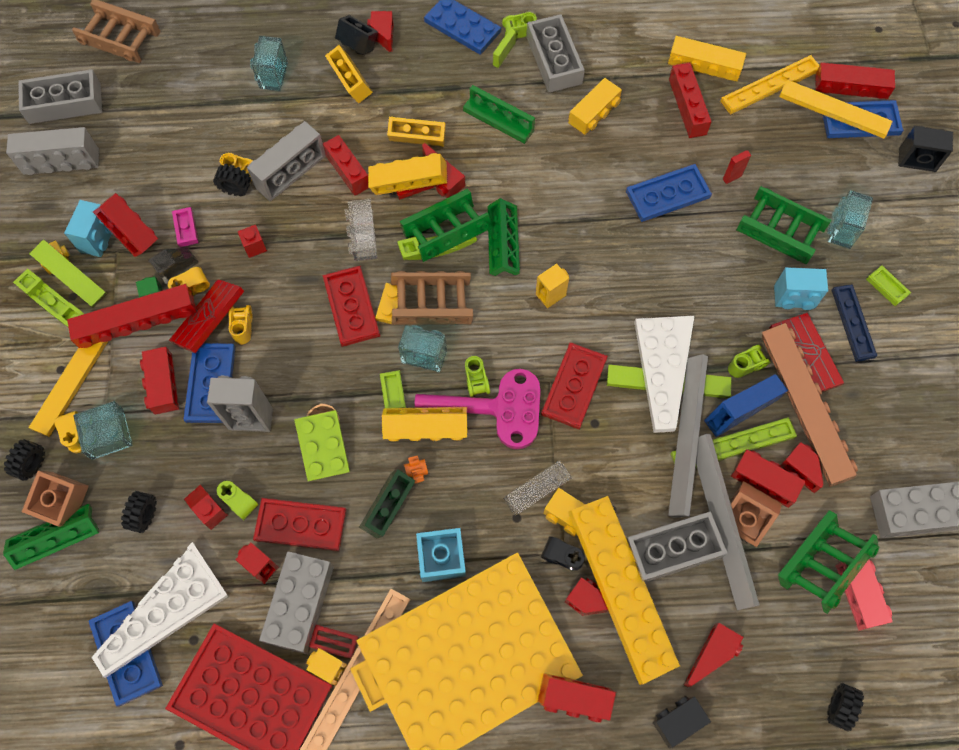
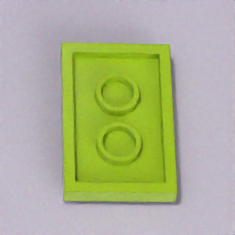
M337 410L294 419L308 481L350 472Z

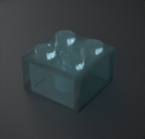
M259 36L258 43H255L254 58H251L250 61L255 81H257L259 89L281 91L288 64L282 39Z
M852 190L849 191L846 197L842 196L838 207H835L832 214L834 221L830 223L827 233L830 234L828 242L851 249L865 229L873 197Z
M405 325L398 346L401 363L441 372L447 352L446 336L437 330L427 331L417 325Z
M115 401L73 415L81 451L91 460L133 446L124 410Z

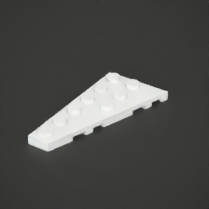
M694 316L635 319L634 324L654 433L674 432L676 429Z
M193 542L187 547L186 552L173 563L172 568L166 575L162 576L139 602V606L132 614L125 618L124 623L118 630L111 634L92 656L104 678L228 597Z

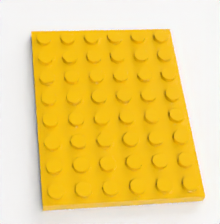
M518 552L356 640L410 750H457L536 704L544 673L573 680L583 676Z

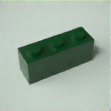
M398 469L391 472L359 528L375 538L383 537L415 480Z

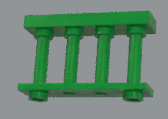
M760 186L754 198L759 201L750 217L743 216L736 230L807 265L816 250L810 247L818 231L824 232L831 219ZM765 205L776 209L768 226L757 221ZM783 213L794 218L786 234L775 230ZM801 222L811 226L803 243L792 238Z
M468 189L400 221L406 239L415 236L420 243L418 249L423 262L492 229L488 213L479 216L472 208L474 204L471 192ZM465 211L472 220L461 224L456 215ZM449 220L455 228L445 233L439 224ZM432 228L438 237L427 241L421 232Z
M829 510L778 574L780 585L788 590L792 584H798L822 599L823 612L828 614L832 608L835 609L839 605L842 594L870 557L874 558L880 548L878 546V537L873 534L866 542L839 527L837 514ZM831 535H837L860 548L861 551L855 558H852L827 544V539ZM818 551H824L848 565V568L840 575L814 560V556ZM810 567L834 581L835 584L827 592L801 576L802 571Z

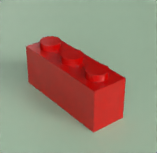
M337 135L323 143L326 157L353 195L356 196L369 188L368 174L342 138Z
M117 193L110 196L93 211L97 218L134 257L145 252L158 239L154 231L142 222L141 217L132 211L125 199L118 196Z
M167 347L142 351L140 366L142 371H144L145 377L142 378V384L147 394L144 397L146 408L150 409L154 415L179 410L172 353Z
M747 449L741 455L731 474V477L736 480L746 482L788 508L796 502L805 483V480L801 479L797 473L788 472L782 469L778 463L767 461L758 452Z
M544 673L538 702L544 706L546 711L557 713L558 710L566 711V715L579 718L580 714L586 715L589 720L601 723L602 719L609 721L611 719L616 692L608 687Z

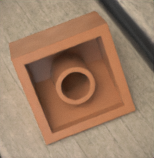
M37 471L22 512L61 527L81 507L89 486L54 472Z
M744 481L730 501L740 538L757 547L779 516L782 503Z

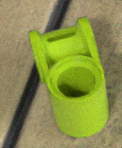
M532 12L506 16L502 20V25L506 30L505 35L509 29H513L516 31V39L526 37L527 22L535 21L536 15Z
M761 345L753 346L737 354L728 366L730 375L735 378H741L768 366L771 362L762 353Z
M478 356L467 358L465 361V374L469 396L473 397L481 393L490 394L489 382L482 359ZM471 365H477L479 369L476 371H472L469 369V367Z
M223 481L217 487L219 498L230 506V509L243 521L259 505L231 481ZM228 489L232 492L230 496L225 493Z

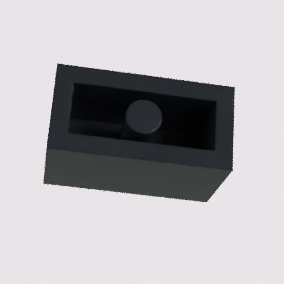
M347 15L339 19L335 39L340 41L342 45L354 49L356 53L365 55L373 51L378 31L353 16Z
M684 696L675 702L677 707L671 711L666 708L655 715L657 720L653 724L668 748L675 747L711 723L695 696L689 699L687 696Z

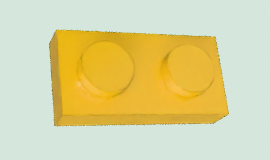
M386 283L375 318L376 321L392 324V309L398 308L397 285Z

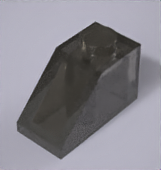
M187 247L164 249L149 259L155 271L166 284H168L172 277L184 273L199 263Z

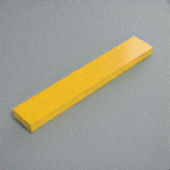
M810 55L722 97L720 102L731 115L781 91L787 80L797 83L816 74L820 65Z
M789 80L786 81L779 96L782 99L885 139L893 122Z
M100 342L88 348L77 349L30 424L29 428L47 437L51 436L56 427L54 419L65 413L108 342Z

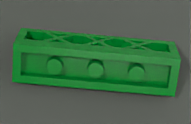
M474 85L470 87V98L463 106V111L525 144L534 132L535 117Z
M499 198L488 205V214L492 229L488 230L489 274L496 276L505 271L518 275L520 274L517 205ZM506 208L511 210V217L508 215ZM507 224H508L509 227L511 228V234H510L509 230L507 229ZM507 241H509V243L511 244L512 251L508 247ZM508 257L513 263V267L508 266Z
M90 504L80 507L61 527L46 522L5 540L4 557L11 567L17 570L98 534L99 528L92 519V507Z

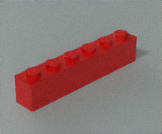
M183 284L67 319L71 341L78 348H88L93 344L108 342L119 336H128L132 332L148 330L152 326L167 324L179 318H187L197 313L192 291L187 284Z

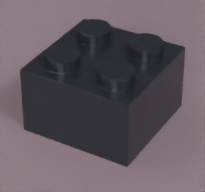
M914 126L899 147L898 166L937 172L953 151V132L924 126Z

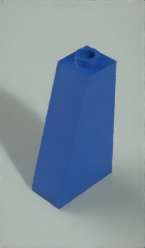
M775 374L723 401L704 421L715 437H718L778 401L788 392V389Z

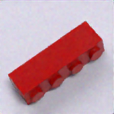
M691 63L673 65L669 82L688 137L705 136L710 128L711 119Z
M821 62L815 74V91L889 99L895 89V70Z

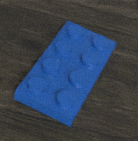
M440 0L424 17L425 23L480 55L501 33L500 26L455 0Z
M896 100L846 102L892 120L893 122L886 136L902 134L903 127ZM822 114L827 138L876 136Z
M696 164L626 188V193L641 222L709 199L712 195Z
M203 343L196 353L192 352L183 419L186 423H223L208 405L207 399L211 378H218L222 375L232 378L236 348L234 344Z
M130 601L89 620L97 649L105 643L111 634L118 630L124 623L125 618L132 614L136 609L135 602ZM151 649L107 677L117 707L163 686Z

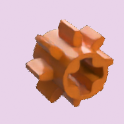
M418 455L409 457V463L404 464L406 475L414 479L415 483L424 481L423 476L428 475L425 459L419 460Z

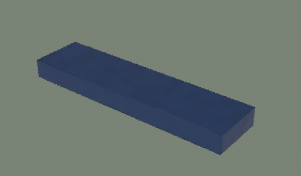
M853 284L833 287L831 291L855 362L875 359L877 353Z

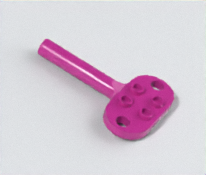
M514 369L506 373L501 379L498 396L493 399L430 394L415 395V408L467 407L468 414L493 415L497 420V436L509 448L524 449L536 439L539 425L540 383L537 377L528 370ZM521 375L525 377L526 381L523 384H518L514 380L515 377ZM513 434H520L523 440L515 443L511 440V436Z

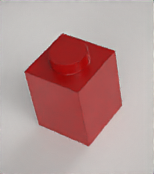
M256 224L237 231L249 258L267 252Z

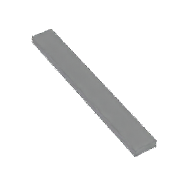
M704 354L690 357L687 360L668 516L672 518L690 517L708 356Z
M705 434L698 439L696 465L709 512L711 511L728 553L723 557V562L737 610L759 606L711 434Z

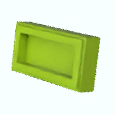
M509 29L494 51L493 66L499 68L515 45V30Z
M880 266L866 279L894 306H897L911 294L883 266Z
M400 370L381 373L380 379L385 408H406Z

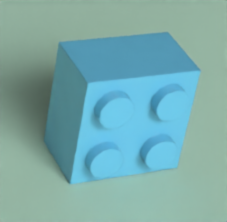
M79 200L64 234L79 252L102 257L113 233L93 213L101 204Z
M785 267L774 285L775 307H782L783 309H815L828 292L826 269Z
M460 528L416 533L422 582L466 577Z

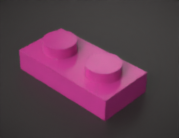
M188 207L172 211L178 246L184 247L199 243L192 208Z

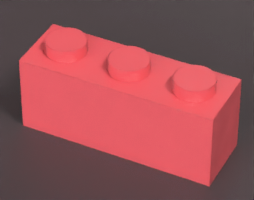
M870 559L845 590L859 631L893 622L892 611L885 602L883 587L877 581L876 569ZM843 562L835 565L840 575L848 568V565Z

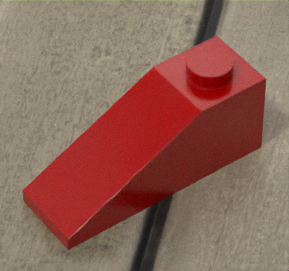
M426 143L422 145L423 157L429 156L432 153L438 154ZM446 161L447 183L435 185L442 197L449 198L459 193L465 187V175Z
M721 623L715 624L683 685L686 687L693 686L734 656L737 657L743 648V644H741L743 637Z

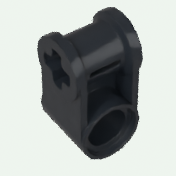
M549 536L541 558L569 570L577 571L582 568L585 556L581 549L569 545L558 538ZM577 555L579 561H576L575 564L571 563L570 557Z

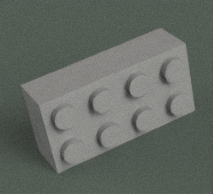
M562 15L527 22L526 38L548 93L583 84L585 70Z
M93 69L19 80V111L28 124L102 113L101 83Z
M304 121L296 126L287 136L282 137L277 144L267 149L263 155L252 161L247 167L255 188L271 202L326 157L321 136Z
M85 127L8 134L6 154L23 175L98 168L99 148Z
M224 375L210 379L207 403L228 430L270 432L273 408L255 379L248 376L236 379Z
M959 482L879 490L870 496L881 538L959 530Z
M711 511L627 538L641 580L645 583L721 559L728 554Z
M287 551L259 641L308 654L309 643L315 625H317L334 566L331 562Z

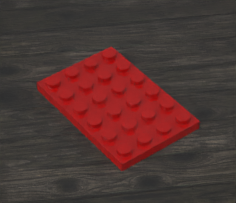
M213 624L165 709L239 750H300L333 685L236 634Z

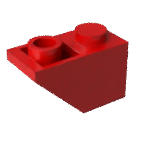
M581 577L564 602L582 616L609 612L601 591L597 589V584L588 578L584 580Z

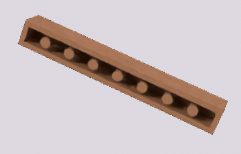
M784 323L762 332L764 345L780 380L788 389L786 393L811 448L819 457L820 468L829 487L854 479L858 471L856 463L853 459H849L846 453L849 452L848 446L844 440H840L837 434L840 432L835 420L831 421L830 408L827 402H823L820 397L822 392L818 383H814L811 378L813 376L809 364L805 365L802 359L804 357L802 348L800 346L797 347L794 342L796 336L793 329H788L787 324Z

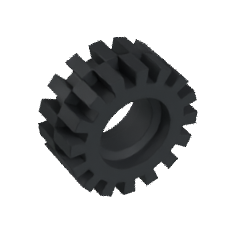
M224 164V166L220 165L218 167L213 182L218 189H222V192H228L229 195L233 194L234 196L239 195L241 197L246 195L251 183V177H249L248 173L245 174V170L241 171L239 167L235 168L234 165L228 166V164Z
M23 439L13 445L14 449L11 448L9 450L10 455H6L5 459L8 460L4 462V466H6L4 471L10 476L27 481L33 477V473L37 474L38 467L41 468L42 465L40 463L44 461L42 456L45 455V452L43 451L44 447Z
M140 491L133 492L128 497V502H125L126 507L122 511L124 513L121 516L123 528L144 533L149 528L148 525H151V519L155 516L156 497Z
M845 683L838 685L837 690L834 691V696L831 697V704L828 706L830 708L827 711L828 723L845 731H851L852 727L854 728L856 725L855 722L859 720V714L862 712L861 707L864 704L862 702L864 699L863 692Z

